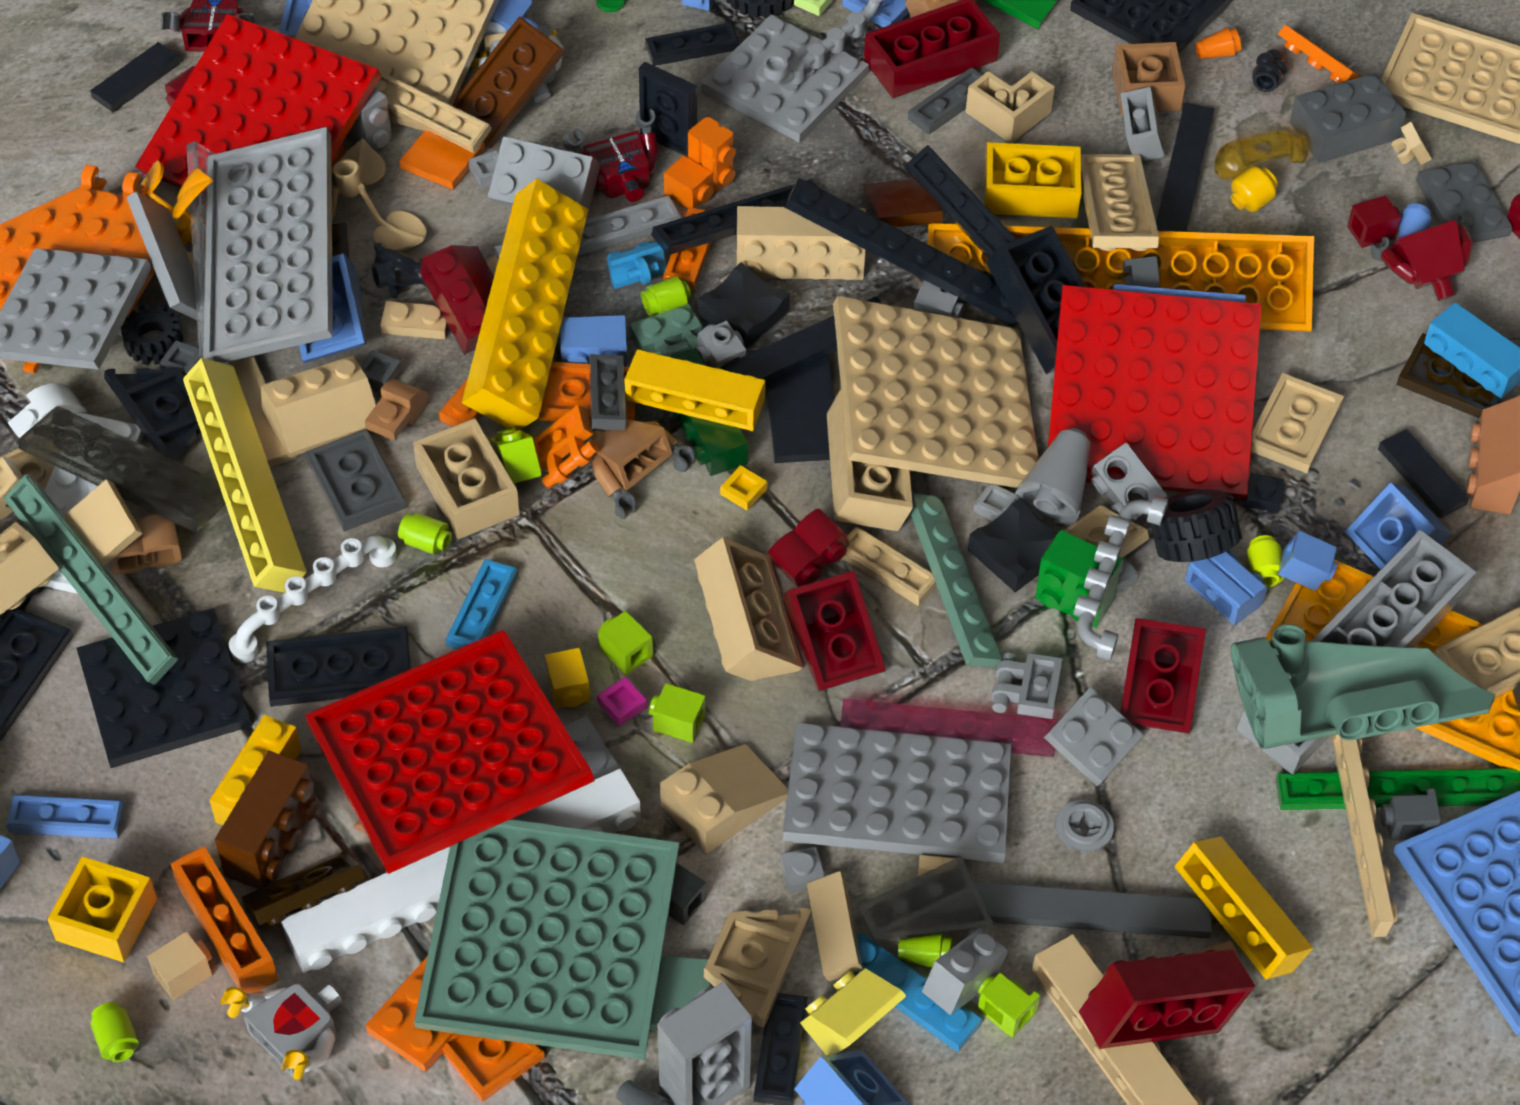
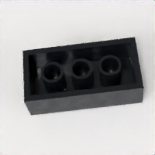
M1049 226L999 246L986 261L990 272L1046 375L1054 372L1062 286L1086 287L1053 226Z

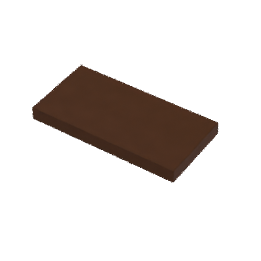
M519 16L456 97L453 106L490 125L492 130L483 142L491 149L566 51Z

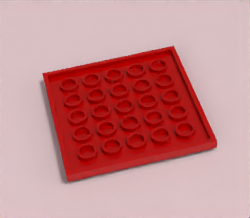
M227 14L135 167L139 172L148 175L152 165L158 160L164 166L161 181L181 188L195 168L201 169L207 175L208 156L324 127H327L331 134L332 161L382 75L377 68ZM207 187L198 195L207 199Z
M1063 285L1047 448L1060 431L1076 428L1083 431L1091 442L1086 483H1092L1091 478L1093 476L1091 472L1095 464L1127 443L1163 490L1189 492L1214 489L1229 492L1236 498H1246L1248 493L1261 304ZM1111 467L1107 470L1109 477L1114 480H1121L1125 477L1123 470L1119 467Z
M504 629L305 715L309 728L388 874L595 782L592 770Z

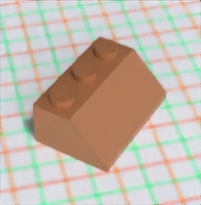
M1520 396L1483 409L1478 423L1473 422L1471 425L1469 442L1475 443L1474 448L1470 449L1467 467L1473 468V473L1469 474L1466 484V494H1471L1470 508L1510 515L1520 492Z

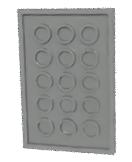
M797 723L782 841L1004 863L1011 743Z

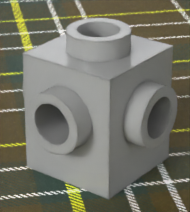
M727 321L718 325H709L698 333L696 349L704 364L708 367L720 368L744 357L746 354L740 333L733 331Z

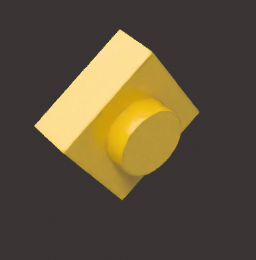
M740 465L720 486V495L748 511L765 493L768 481Z

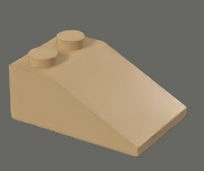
M746 744L691 762L660 782L661 806L705 855L787 799L788 788Z

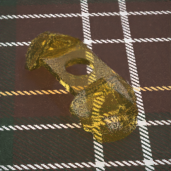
M1277 130L1271 133L1230 141L1220 147L1215 157V173L1224 181H1228L1230 178L1235 179L1250 168V164L1286 156L1293 163H1305L1308 154V138L1295 131ZM1258 143H1266L1271 146L1272 150L1268 153H1261L1254 146Z

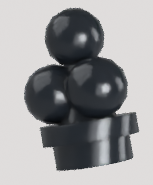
M1270 49L1268 52L1261 53L1256 59L1257 66L1253 70L1252 79L1254 86L1260 91L1271 92L1281 84L1282 78L1288 73L1289 68L1288 64L1283 61L1282 52L1277 49Z

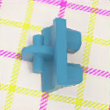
M646 241L638 244L635 249L623 253L618 250L609 253L607 256L611 283L615 289L639 281L643 285L651 283V277L663 274L667 267L664 251L657 242L650 243Z

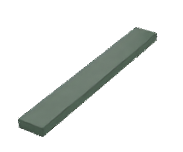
M25 474L3 499L59 567L61 573L147 682L155 685L176 663L178 657L34 477Z

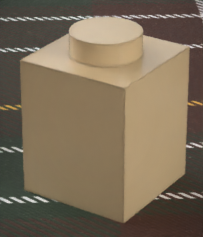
M187 931L147 956L153 975L173 1001L212 976L208 963L212 959L209 950L201 940L194 942Z

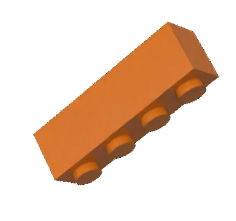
M203 846L170 863L178 888L236 986L245 993L259 992L276 983L278 977L271 955L206 847Z

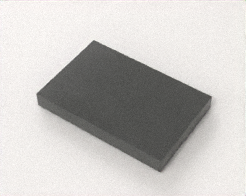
M363 430L305 452L306 459L343 531L407 508L406 500L369 430Z

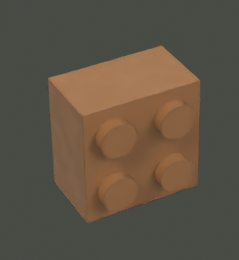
M1176 42L1116 45L1112 75L1120 114H1123L1120 93L1150 86L1158 112L1181 111L1185 81Z

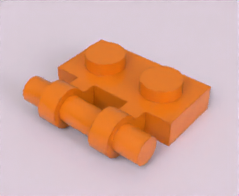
M578 404L533 440L540 469L545 472L549 470V473L542 478L543 484L549 489L557 483L562 484L568 480L572 471L579 466L584 467L592 460V456L599 451L597 443L593 440L588 441L584 445V441L593 435L587 409ZM570 453L571 456L563 461L562 459Z

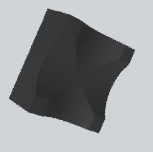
M740 262L718 287L704 293L699 298V316L712 325H718L727 321L733 331L740 333L744 346L748 348L789 312L790 294L781 288H775L765 283L748 266Z
M1019 498L994 521L970 533L968 551L1009 588L1017 592L1039 576L1041 558L1058 533L1040 522L1028 505Z

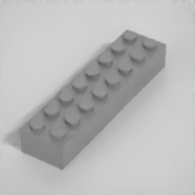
M1419 530L1312 641L1415 648L1468 593L1477 572L1422 530ZM1243 710L1237 731L1259 747L1245 710ZM1330 736L1263 749L1262 751L1293 775Z

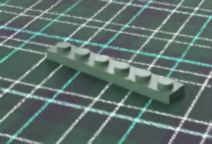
M912 493L913 509L910 514L966 666L996 668L998 663L1002 661L941 497Z

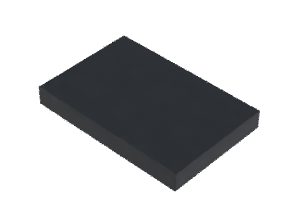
M644 62L639 67L640 118L644 122H649L651 120L649 110L652 109L655 113V120L651 129L652 133L656 135L657 143L688 157V130L697 124V85Z

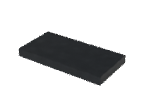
M826 355L765 384L774 463L830 460L827 413L834 402L829 355Z
M17 608L8 609L0 620V742L73 638L70 628Z
M407 626L266 641L270 707L343 699L411 669Z

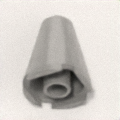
M1076 428L1060 431L1017 487L1015 495L1018 494L1016 500L1020 498L1027 504L1037 519L1043 520L1045 516L1055 518L1054 524L1060 526L1073 525L1077 522L1081 513L1091 442L1087 435Z

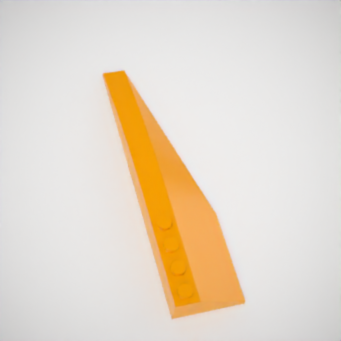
M928 224V245L976 270L992 274L986 264L988 258L957 224ZM1005 226L1016 239L1047 228ZM1053 227L1083 283L1088 288L1113 290L1114 284L1125 285L1124 277L1129 275V273L1123 274L1122 271L1125 259L1157 256L1160 288L1246 295L1245 303L1261 304L1260 330L1312 331L1314 236L1158 231V248H1149L1146 251H1136L1131 248H1116L1112 251H1104L1099 248H1093L1090 230L1087 228Z

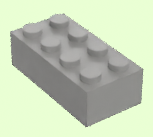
M724 981L714 988H704L694 997L692 1002L683 1008L671 1009L657 1024L660 1095L668 1098L670 1105H724L750 1088L752 1016Z

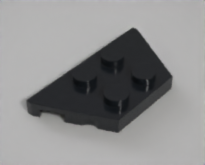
M136 368V374H115V369L104 370V379L168 469L173 467L202 434L183 381L184 374L179 368H162L160 370Z

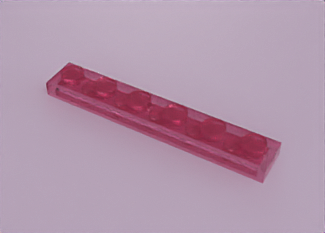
M843 699L840 728L1011 744V753L1054 757L1055 748L1044 737L1056 725L1057 719Z

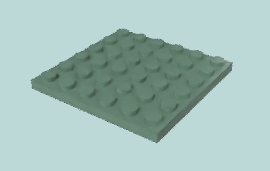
M510 819L450 846L414 1020L415 1028L645 1060L678 860L679 842Z

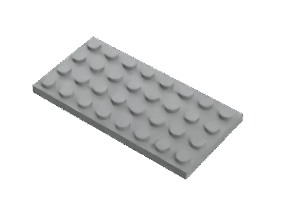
M327 127L208 156L207 175L214 181L207 186L203 358L225 363L332 338L331 134Z

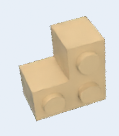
M988 71L968 86L966 113L1009 143H1013L1051 113L1055 86L1032 71L1013 86H1010Z

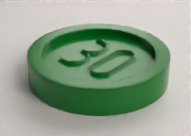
M596 0V5L604 12H617L625 6L626 1Z

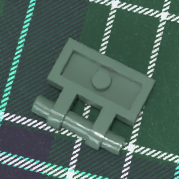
M689 304L630 324V333L640 350L646 352L655 351V353L667 357L696 348L698 333L702 331V325Z

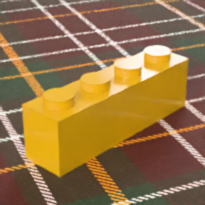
M637 349L625 377V400L753 431L765 402V380Z
M1221 836L1193 842L1174 866L1266 980L1293 973L1312 951L1313 947Z

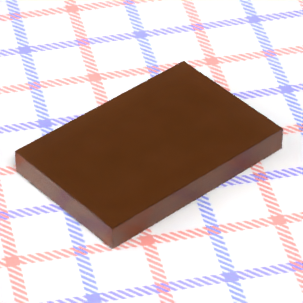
M915 179L863 184V195L874 217L893 227L943 222L942 209Z

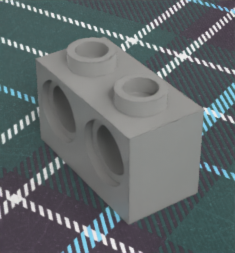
M1127 443L1093 466L1091 482L1101 495L1105 493L1114 503L1111 507L1117 514L1129 503L1128 496L1133 493L1142 495L1147 501H1153L1155 495L1167 499V494ZM1111 467H1119L1123 470L1125 477L1121 480H1114L1109 477L1107 470ZM1136 514L1131 521L1138 523L1148 515Z

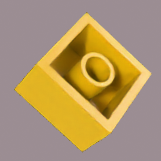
M81 856L47 920L56 941L125 963L157 901V897L150 877Z

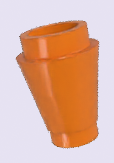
M1226 27L1199 42H1195V51L1198 59L1235 56L1236 52H1240L1241 41L1236 28L1228 29Z

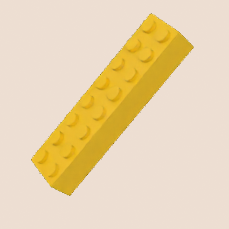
M538 178L515 194L462 399V404L506 428L516 427L517 431L528 426L539 417L589 210Z

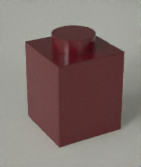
M1385 195L1353 205L1347 227L1361 248H1364L1372 243L1374 245L1381 243V238L1387 237L1389 240L1395 239L1401 222V215L1398 208L1393 206Z

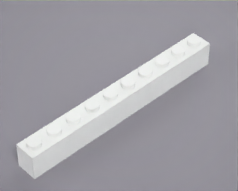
M618 769L595 779V782L514 817L512 820L614 833L626 831L641 821L640 801L622 770ZM450 847L390 874H382L356 886L346 893L335 895L313 908L302 910L283 920L281 923L285 938L303 974L312 969H322L329 965L332 960L345 954H355L376 940L393 937L401 929L416 922L422 923L430 920L437 913Z

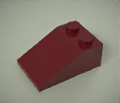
M855 571L790 589L784 594V602L794 633L818 692L886 671Z
M1135 618L1120 712L1132 725L1190 734L1206 633L1205 628Z

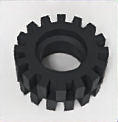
M150 304V309H145V306L141 305L138 306L139 312H136L134 309L131 311L130 318L126 317L120 328L124 347L128 356H133L135 362L138 363L142 359L144 365H149L150 360H154V365H158L160 363L159 359L165 356L175 341L183 343L182 340L184 339L178 315H175V311L171 308L167 311L165 305L161 304L159 309L156 308V304ZM149 331H163L161 335L154 338L141 337Z

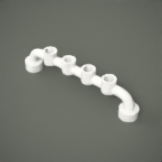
M379 535L369 536L361 541L355 538L346 539L341 544L342 554L333 560L327 557L315 560L313 563L314 573L306 579L299 576L287 579L285 582L286 592L278 598L269 595L259 598L256 603L257 612L243 622L237 633L229 641L231 657L239 663L253 661L259 653L257 639L252 634L257 628L263 624H275L279 620L282 611L291 605L298 606L304 604L308 599V593L319 586L333 584L336 580V574L346 567L361 565L364 555L368 552L373 565L377 567L392 565L397 559L395 543L391 539Z

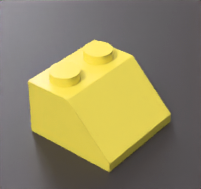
M866 968L857 975L849 971L833 984L837 992L828 999L822 994L805 1008L810 1015L802 1020L800 1024L826 1055L836 1054L856 1041L900 1003L906 995L902 990Z

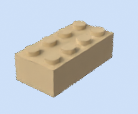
M737 206V265L742 262L759 278L864 279L865 249L784 207ZM859 208L862 211L866 212V208Z
M840 390L827 413L834 521L899 531L913 509L910 471L848 460L842 390Z

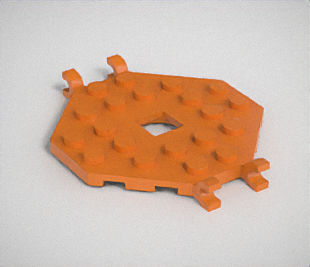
M86 164L81 173V186L0 224V311L34 248L147 259L152 268L128 313L129 315L155 273L127 201V196L136 191L144 196L148 192L146 186L138 185L141 179L140 175L127 172L123 180V193L121 195L104 192L101 190L107 182L104 178L96 177L99 172L98 167ZM25 362L22 369L25 372L36 374L41 363Z

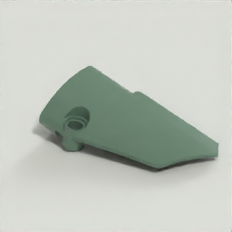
M1291 624L1281 625L1274 629L1271 641H1268L1266 637H1260L1231 644L1232 663L1242 704L1253 735L1262 750L1333 735H1339L1344 740H1355L1489 713L1495 700L1496 694L1476 686L1459 675L1429 648L1365 646L1305 641L1306 635L1304 630Z

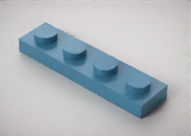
M860 933L857 939L863 970L865 968L902 990L906 997L895 1007L953 1050L959 1052L979 1029L982 1019L965 1006H962L952 1015L948 1014L922 993L927 981L926 978L866 935ZM862 970L857 971V972H855V973H853V974H854V975H857V974H858L859 972H861Z

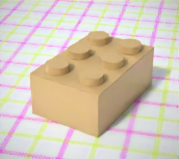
M475 418L413 442L416 467L457 540L520 515L517 489Z

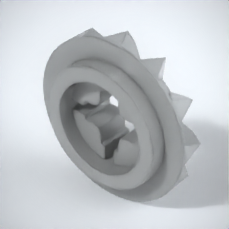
M1077 800L1061 808L1056 817L1055 828L1058 840H1062L1067 845L1068 851L1074 848L1080 850L1084 855L1087 851L1093 850L1098 853L1103 846L1109 845L1114 832V823L1109 812L1100 804L1088 800ZM1083 818H1086L1085 823H1087V827L1090 829L1086 837L1081 834V830L1078 828Z

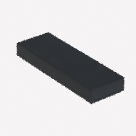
M732 22L645 38V46L654 66L732 52L740 45Z
M157 42L91 89V96L108 110L114 112L180 64L179 56Z
M1407 429L1380 442L1378 450L1439 518L1467 505L1469 497Z
M778 993L764 1026L753 1102L792 1105L804 1029L800 1022L805 1019L808 997Z

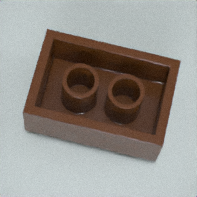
M270 750L267 752L215 838L225 877L256 889L269 885L271 880L275 881L278 878L283 867V859L289 850L295 849L300 839L302 827L306 821L312 820L318 807L313 789L314 783L311 780L307 764Z

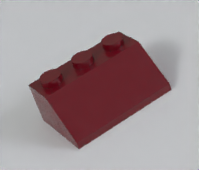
M451 245L423 257L420 275L465 355L476 349L494 275L478 246Z

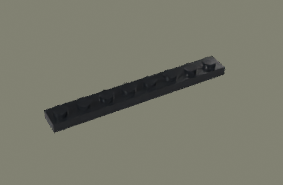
M798 178L784 208L946 292L958 296V298L1012 326L1017 322L999 286L992 277L801 178Z

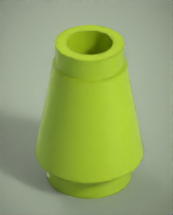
M944 932L900 938L898 959L932 968L938 958L954 947V938L945 936Z

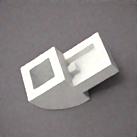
M51 383L29 392L26 396L31 403L12 418L8 424L22 443L26 445L49 434L55 427L63 433L75 422L79 412L86 413L87 410L69 387L60 383Z

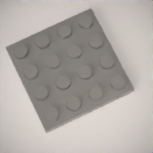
M771 14L701 82V91L800 143L869 73V64L844 51L840 53L828 51L825 54L823 67L819 69L808 67L804 70V81L801 84L793 85L787 83L782 86L774 85L763 74V61L767 56L777 54L785 57L787 61L800 59L807 53L808 45L820 43L823 40Z
M34 248L0 311V359L99 370L152 268L148 260Z

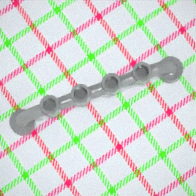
M868 0L865 8L860 12L850 13L847 16V22L840 28L829 29L827 31V38L822 42L808 45L807 53L800 59L787 61L781 55L767 56L763 61L764 76L776 86H782L787 83L793 85L801 84L804 81L805 69L808 67L812 69L823 67L825 54L828 51L840 53L844 50L846 37L859 38L864 34V23L874 16L880 3L884 0Z
M1155 495L1153 501H1131L1122 508L1118 516L1111 514L1109 516L1104 534L1110 536L1108 543L1099 542L1094 561L1100 563L1098 570L1094 568L1089 569L1084 588L1090 590L1087 597L1079 595L1073 615L1079 617L1077 630L1080 638L1086 645L1097 650L1096 657L1111 661L1119 637L1118 633L1104 630L1102 636L1097 635L1092 630V624L1096 619L1102 597L1107 590L1113 568L1116 566L1122 544L1129 531L1131 520L1136 514H1147V522L1161 526L1169 499Z

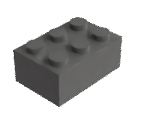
M1373 73L1295 96L1289 123L1316 161L1322 163L1400 138V127L1403 126L1406 112L1377 73Z

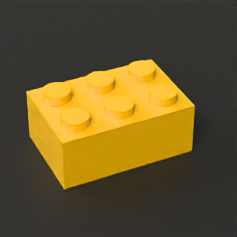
M987 142L984 164V205L992 214L1078 218L1081 199V147Z

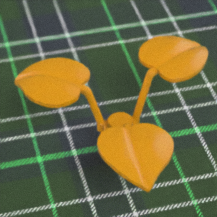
M157 160L149 170L148 176L140 184L148 189L145 196L168 208L174 218H179L176 228L184 246L187 241L195 246L203 243L206 244V222L193 216L186 208L214 180L201 169L195 168L179 190L177 195L178 202L173 207L156 195L154 191L160 183L164 172L163 163Z

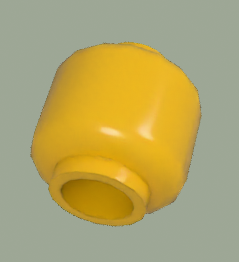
M1252 166L1232 180L1231 190L1233 194L1230 195V199L1239 210L1245 208L1247 211L1255 213L1275 199L1276 188L1278 187L1277 180L1267 168Z

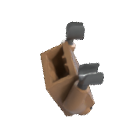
M626 419L625 430L605 431L597 429L593 432L590 439L595 441L599 447V451L593 455L591 460L595 478L608 497L613 496L615 499V513L620 519H625L622 505L630 506L632 511L635 512L634 497L631 494L622 493V488L629 490L672 454L675 456L673 460L674 468L680 472L686 471L688 466L686 460L693 464L695 458L692 447L685 445L679 447L676 444L678 440L656 421L639 422Z

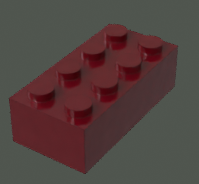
M959 0L866 33L864 61L869 64L871 71L893 99L962 74L971 67L976 69L997 61L1000 33L974 0Z
M1212 949L1196 954L1179 953L1174 956L1161 958L1151 956L1135 961L1119 960L1108 966L1106 974L1101 981L1089 992L1088 999L1080 1008L1079 1013L1099 1049L1215 1034L1223 1029L1255 988V984L1233 949L1222 951Z

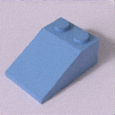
M344 253L332 257L333 337L299 345L302 362L304 363L366 345L363 301L355 265Z

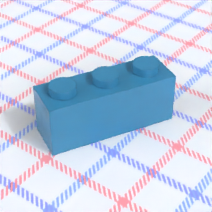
M1456 302L1430 322L1424 344L1456 366L1457 369L1480 383L1486 390L1491 391L1502 399L1520 384V348Z

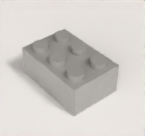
M503 136L488 198L496 204L512 207L515 194L538 178L589 209L601 164L591 156Z

